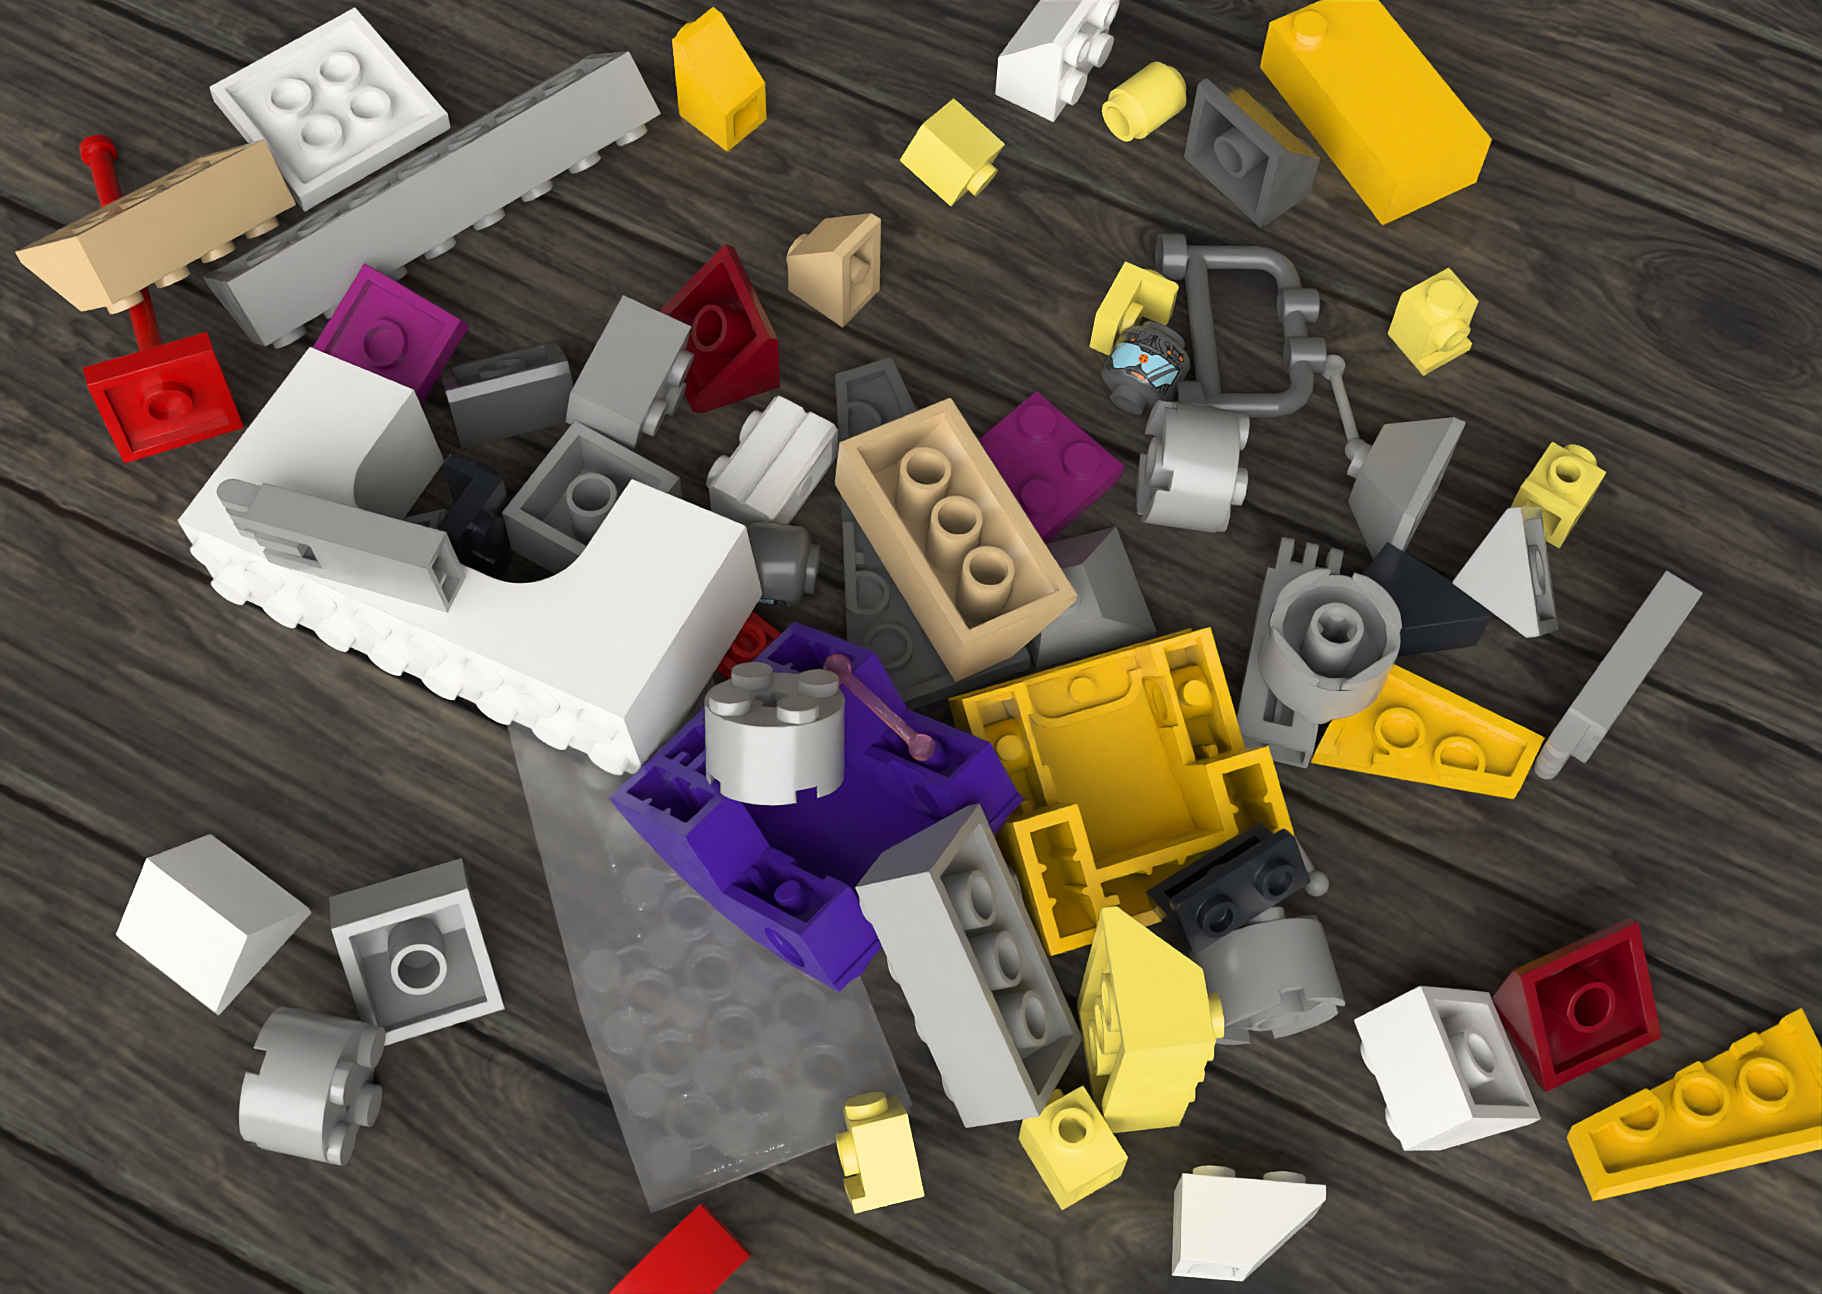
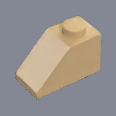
M872 213L826 218L809 235L806 233L800 235L791 245L786 258L788 265V291L841 327H844L880 290L881 219Z

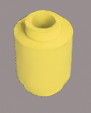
M1152 62L1110 92L1108 101L1102 107L1103 118L1111 132L1123 141H1131L1133 138L1143 139L1185 108L1186 83L1182 75L1175 68L1166 66L1161 62Z

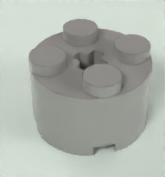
M1158 400L1151 411L1145 430L1146 435L1156 437L1152 438L1148 453H1140L1138 465L1136 509L1137 514L1143 515L1140 521L1154 525L1210 533H1224L1229 523L1231 505L1241 506L1246 495L1248 471L1246 468L1238 467L1239 452L1244 449L1249 434V415L1221 408Z
M1316 569L1303 573L1290 581L1279 593L1261 642L1258 664L1267 686L1283 704L1298 712L1303 719L1313 724H1325L1332 719L1349 717L1370 706L1381 693L1400 650L1402 622L1396 603L1382 586L1369 577L1355 572L1352 577L1331 574L1332 569Z
M749 662L734 666L731 669L732 679L724 681L708 691L705 696L706 779L709 784L714 779L720 781V794L745 803L785 805L797 803L798 790L817 786V798L832 793L842 784L845 762V698L839 689V676L836 673L822 669L808 670L800 674L773 673V668L768 664Z
M1270 907L1246 922L1244 928L1230 932L1194 955L1189 950V959L1203 969L1207 994L1218 993L1221 1000L1224 1016L1223 1038L1216 1039L1217 1044L1241 1045L1252 1043L1248 1030H1272L1274 1038L1292 1035L1333 1018L1338 1014L1336 1005L1345 1006L1346 1002L1321 922L1318 921L1315 915L1287 919L1284 908Z
M285 1006L277 1008L265 1022L254 1046L255 1049L267 1051L260 1074L247 1071L245 1073L239 1105V1127L243 1139L252 1142L251 1145L265 1150L330 1164L346 1165L352 1155L356 1134L360 1125L371 1127L376 1121L380 1110L382 1087L372 1084L374 1069L382 1056L385 1045L386 1033L384 1027L300 1008L294 1009Z

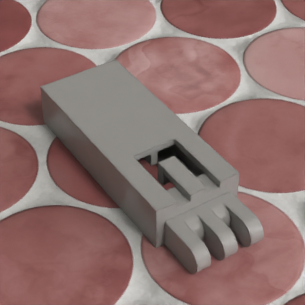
M227 479L220 483L217 488V496L222 505L225 506L226 512L234 522L239 534L254 539L258 545L265 547L263 553L269 563L447 613L466 578L447 533L444 531L263 483L260 486L238 479Z
M1282 536L1275 569L1268 567L1262 585L1235 714L1245 747L1269 746L1273 761L1307 769L1314 752L1319 724L1306 721L1298 712L1287 707L1272 693L1263 678L1258 664V654L1271 612L1283 588L1301 574L1316 569H1332L1331 574L1339 575L1344 550L1331 548L1326 557L1325 568L1315 566L1319 549L1318 544L1306 542L1300 563L1291 561L1295 549V539Z
M1669 571L1664 573L1551 733L1535 759L1533 769L1539 777L1543 779L1556 777L1571 755L1584 764L1587 762L1677 633L1703 592Z

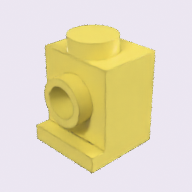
M1447 268L1401 294L1388 335L1424 376L1470 350L1472 343L1467 338L1470 333L1469 324L1479 301L1453 271Z
M1551 442L1529 477L1521 485L1511 508L1541 506L1545 539L1560 549L1596 493L1606 471L1597 467L1596 458L1586 448L1579 445H1567L1563 448Z
M869 1092L847 1099L844 1102L845 1108H843L847 1131L835 1134L844 1175L856 1174V1176L843 1179L846 1194L854 1213L923 1197L924 1191L908 1114L898 1096L886 1098L885 1093Z

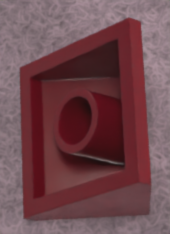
M725 244L659 311L691 326L686 351L693 353L694 358L683 382L687 383L684 393L693 412L699 414L780 387L778 338L734 246Z
M1631 917L1512 970L1492 998L1501 1023L1536 1083L1545 1092L1662 1038L1639 922Z

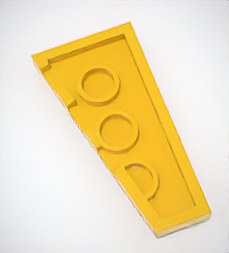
M1800 1008L1783 1017L1778 1025L1760 1034L1754 1032L1732 1043L1729 1050L1702 1064L1700 1061H1697L1676 1072L1673 1079L1651 1090L1645 1088L1573 1125L1567 1135V1140L1592 1200L1596 1201L1822 1149V1047L1803 1009Z

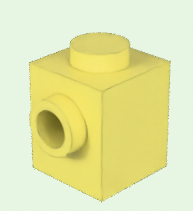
M953 98L922 124L900 161L946 203L952 206L968 191L977 196L991 182L998 172V169L992 163L1005 144Z
M1083 1085L1067 1095H1064L1061 1089H1055L1039 1117L1027 1118L1022 1121L1018 1139L1061 1210L1066 1209L1122 1175L1128 1157Z

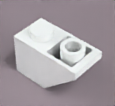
M1200 1166L1193 1169V1174L1183 1173L1174 1191L1172 1276L1244 1281L1314 1217L1326 1200V1185L1307 1184L1304 1175L1285 1171L1266 1173L1263 1175V1180L1235 1178V1171L1233 1169L1222 1166Z

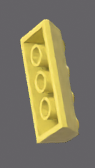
M1117 906L1101 908L1077 1000L1092 1101L1112 1133L1179 1126L1189 1102L1195 1101V1088L1198 1082L1204 1081V1068L1207 1061H1212L1214 1058L1216 1039L1223 1038L1224 1016L1218 993L1207 994L1203 969Z

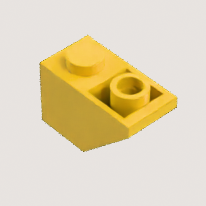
M712 7L696 21L685 24L676 37L672 39L679 115L728 152L767 120L765 82L724 16L717 9Z

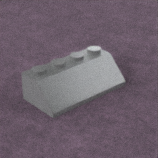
M977 803L962 808L882 852L855 887L859 895L862 913L866 920L872 923L886 953L890 974L900 984L914 1014L918 1035L927 1043L942 1075L944 1091L947 1097L954 1102L966 1128L1039 1117L1083 1040L981 805Z

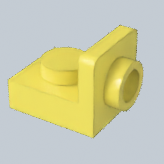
M1125 261L1096 313L1089 347L1110 355L1124 329L1138 326L1142 316L1162 325H1167L1173 313L1179 286L1154 270L1142 269Z

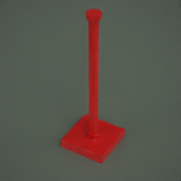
M96 134L85 138L81 142L79 150L82 161L91 168L102 208L123 197L114 166L117 151L114 141L108 136ZM148 286L140 290L144 300L128 308L139 351L83 367L87 387L124 464L244 428L238 406L208 331L163 344Z

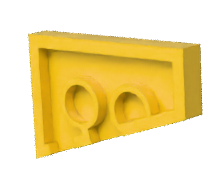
M1394 664L1381 693L1370 706L1355 715L1341 719H1332L1310 763L1514 799L1545 737Z

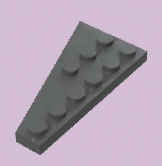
M892 356L835 374L838 450L839 443L917 411ZM840 494L847 642L876 653L908 710H913L1029 670L1031 658L1024 646L1011 658L955 682Z

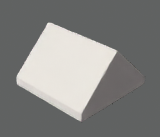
M209 834L146 859L116 935L219 1016L306 920L311 911L290 893L213 835Z

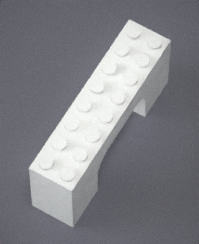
M309 347L178 519L179 524L192 543L191 553L207 567L212 575V587L224 598L235 604L243 605L247 600L263 607L264 611L271 618L286 627L295 628L297 624L314 630L320 639L339 651L347 652L352 647L368 655L373 663L390 674L400 676L405 671L422 679L423 683L430 690L443 698L455 700L457 696L474 702L485 715L496 722L509 725L514 720L531 728L539 739L556 749L565 750L569 745L585 752L597 766L609 773L622 775L624 771H627L634 775L675 736L762 596L746 526L631 479L585 550L565 570L536 582L510 583L497 580L460 564L466 578L448 613L269 563L263 553L265 547L258 545L256 540L239 534L234 522L226 512L225 506L219 500L216 491L219 484L223 481L238 479L260 486L263 483L402 520L444 462L414 389Z

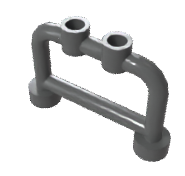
M1159 233L1155 250L1156 272L1162 274L1168 280L1182 281L1185 279L1196 381H1178L1176 384L1177 393L1172 401L1233 410L1237 413L1248 414L1249 417H1280L1291 415L1303 408L1313 394V373H1323L1326 365L1327 351L1325 339L1323 337H1308L1307 324H1315L1319 316L1320 301L1317 288H1302L1296 266L1286 255L1273 248L1234 245H1186V238L1183 233ZM1207 269H1259L1272 274L1276 279L1278 286L1277 319L1279 323L1283 324L1285 339L1283 365L1285 372L1289 373L1290 386L1284 392H1221Z

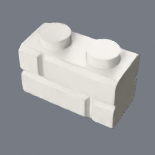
M781 396L774 397L763 413L755 410L749 415L740 433L739 440L741 444L731 457L721 455L713 464L706 481L710 494L711 512L746 526V529L755 521L789 525L838 456V429L828 420L812 412L806 413L801 406Z

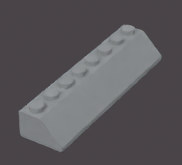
M629 51L588 55L206 274L203 278L211 291L253 343L265 347L272 343L275 349L284 347L296 341L307 332L303 325L322 313L327 319L332 317L364 263L394 281L399 280L407 274L408 271L404 265L422 254H424L426 259H432L445 253L457 244L454 235L471 225L477 231L496 223L506 215L502 207L521 197L523 202H527L545 194L554 187L551 178L566 169H569L571 174H575L589 168L601 159L598 151L615 141L617 146H622L640 138L648 131L645 123L661 113Z

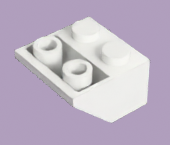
M1040 0L998 57L995 95L1054 122L1067 103L1074 105L1078 101L1085 88L1087 74L1092 67L1100 68L1107 60L1114 42V37L1109 35V27L1116 15L1119 0Z

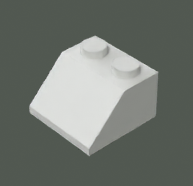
M1419 986L1354 1020L1362 1040L1360 1045L1362 1058L1368 1069L1376 1076L1387 1105L1385 1108L1387 1123L1393 1134L1401 1141L1404 1151L1443 1150L1529 1125L1541 1119L1489 992Z

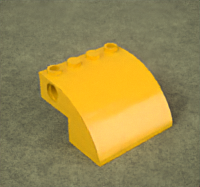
M1211 627L1194 631L1191 628L948 698L956 729L991 743L1017 792L1023 798L1020 805L1005 819L1003 827L994 834V837L1004 860L1017 874L1024 906L1043 949L1050 956L1093 943L1101 908L1117 906L1144 927L1162 922L1152 910L1146 891L1259 821L1273 834L1281 829H1287L1295 837L1269 746L1245 747Z

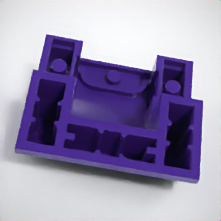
M794 621L752 662L770 665L773 668V673L800 674L808 670L822 669L832 671L839 676V689L845 698L844 780L835 791L817 798V786L798 790L797 803L785 805L745 803L720 794V781L714 779L709 784L706 779L704 707L609 799L653 850L724 917L782 960L840 992L851 980H854L865 971L869 961L882 948L872 923L868 922L862 913L859 895L855 888L882 852L962 808L980 803L994 835L1003 827L1005 819L1020 805L1023 798L1017 792L990 742L908 710L874 651Z

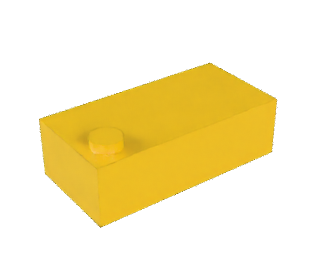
M1320 0L1269 23L1260 63L1261 70L1382 226L1476 183L1492 141L1491 137L1379 0Z

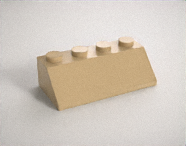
M262 139L201 156L29 244L15 253L25 267L81 312L106 307L111 315L124 311L143 301L144 298L140 290L150 284L155 283L157 288H163L190 275L191 273L187 267V264L201 258L203 263H207L234 251L236 247L232 239L245 233L247 239H250L280 225L276 215L295 206L296 203L265 140Z
M951 398L839 443L835 485L955 682L1011 658L1076 602L1078 594Z

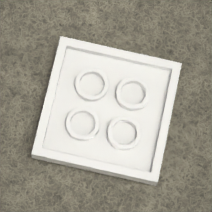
M356 8L347 11L209 87L214 102L248 143L262 139L265 140L292 197L304 211L451 128L448 113Z

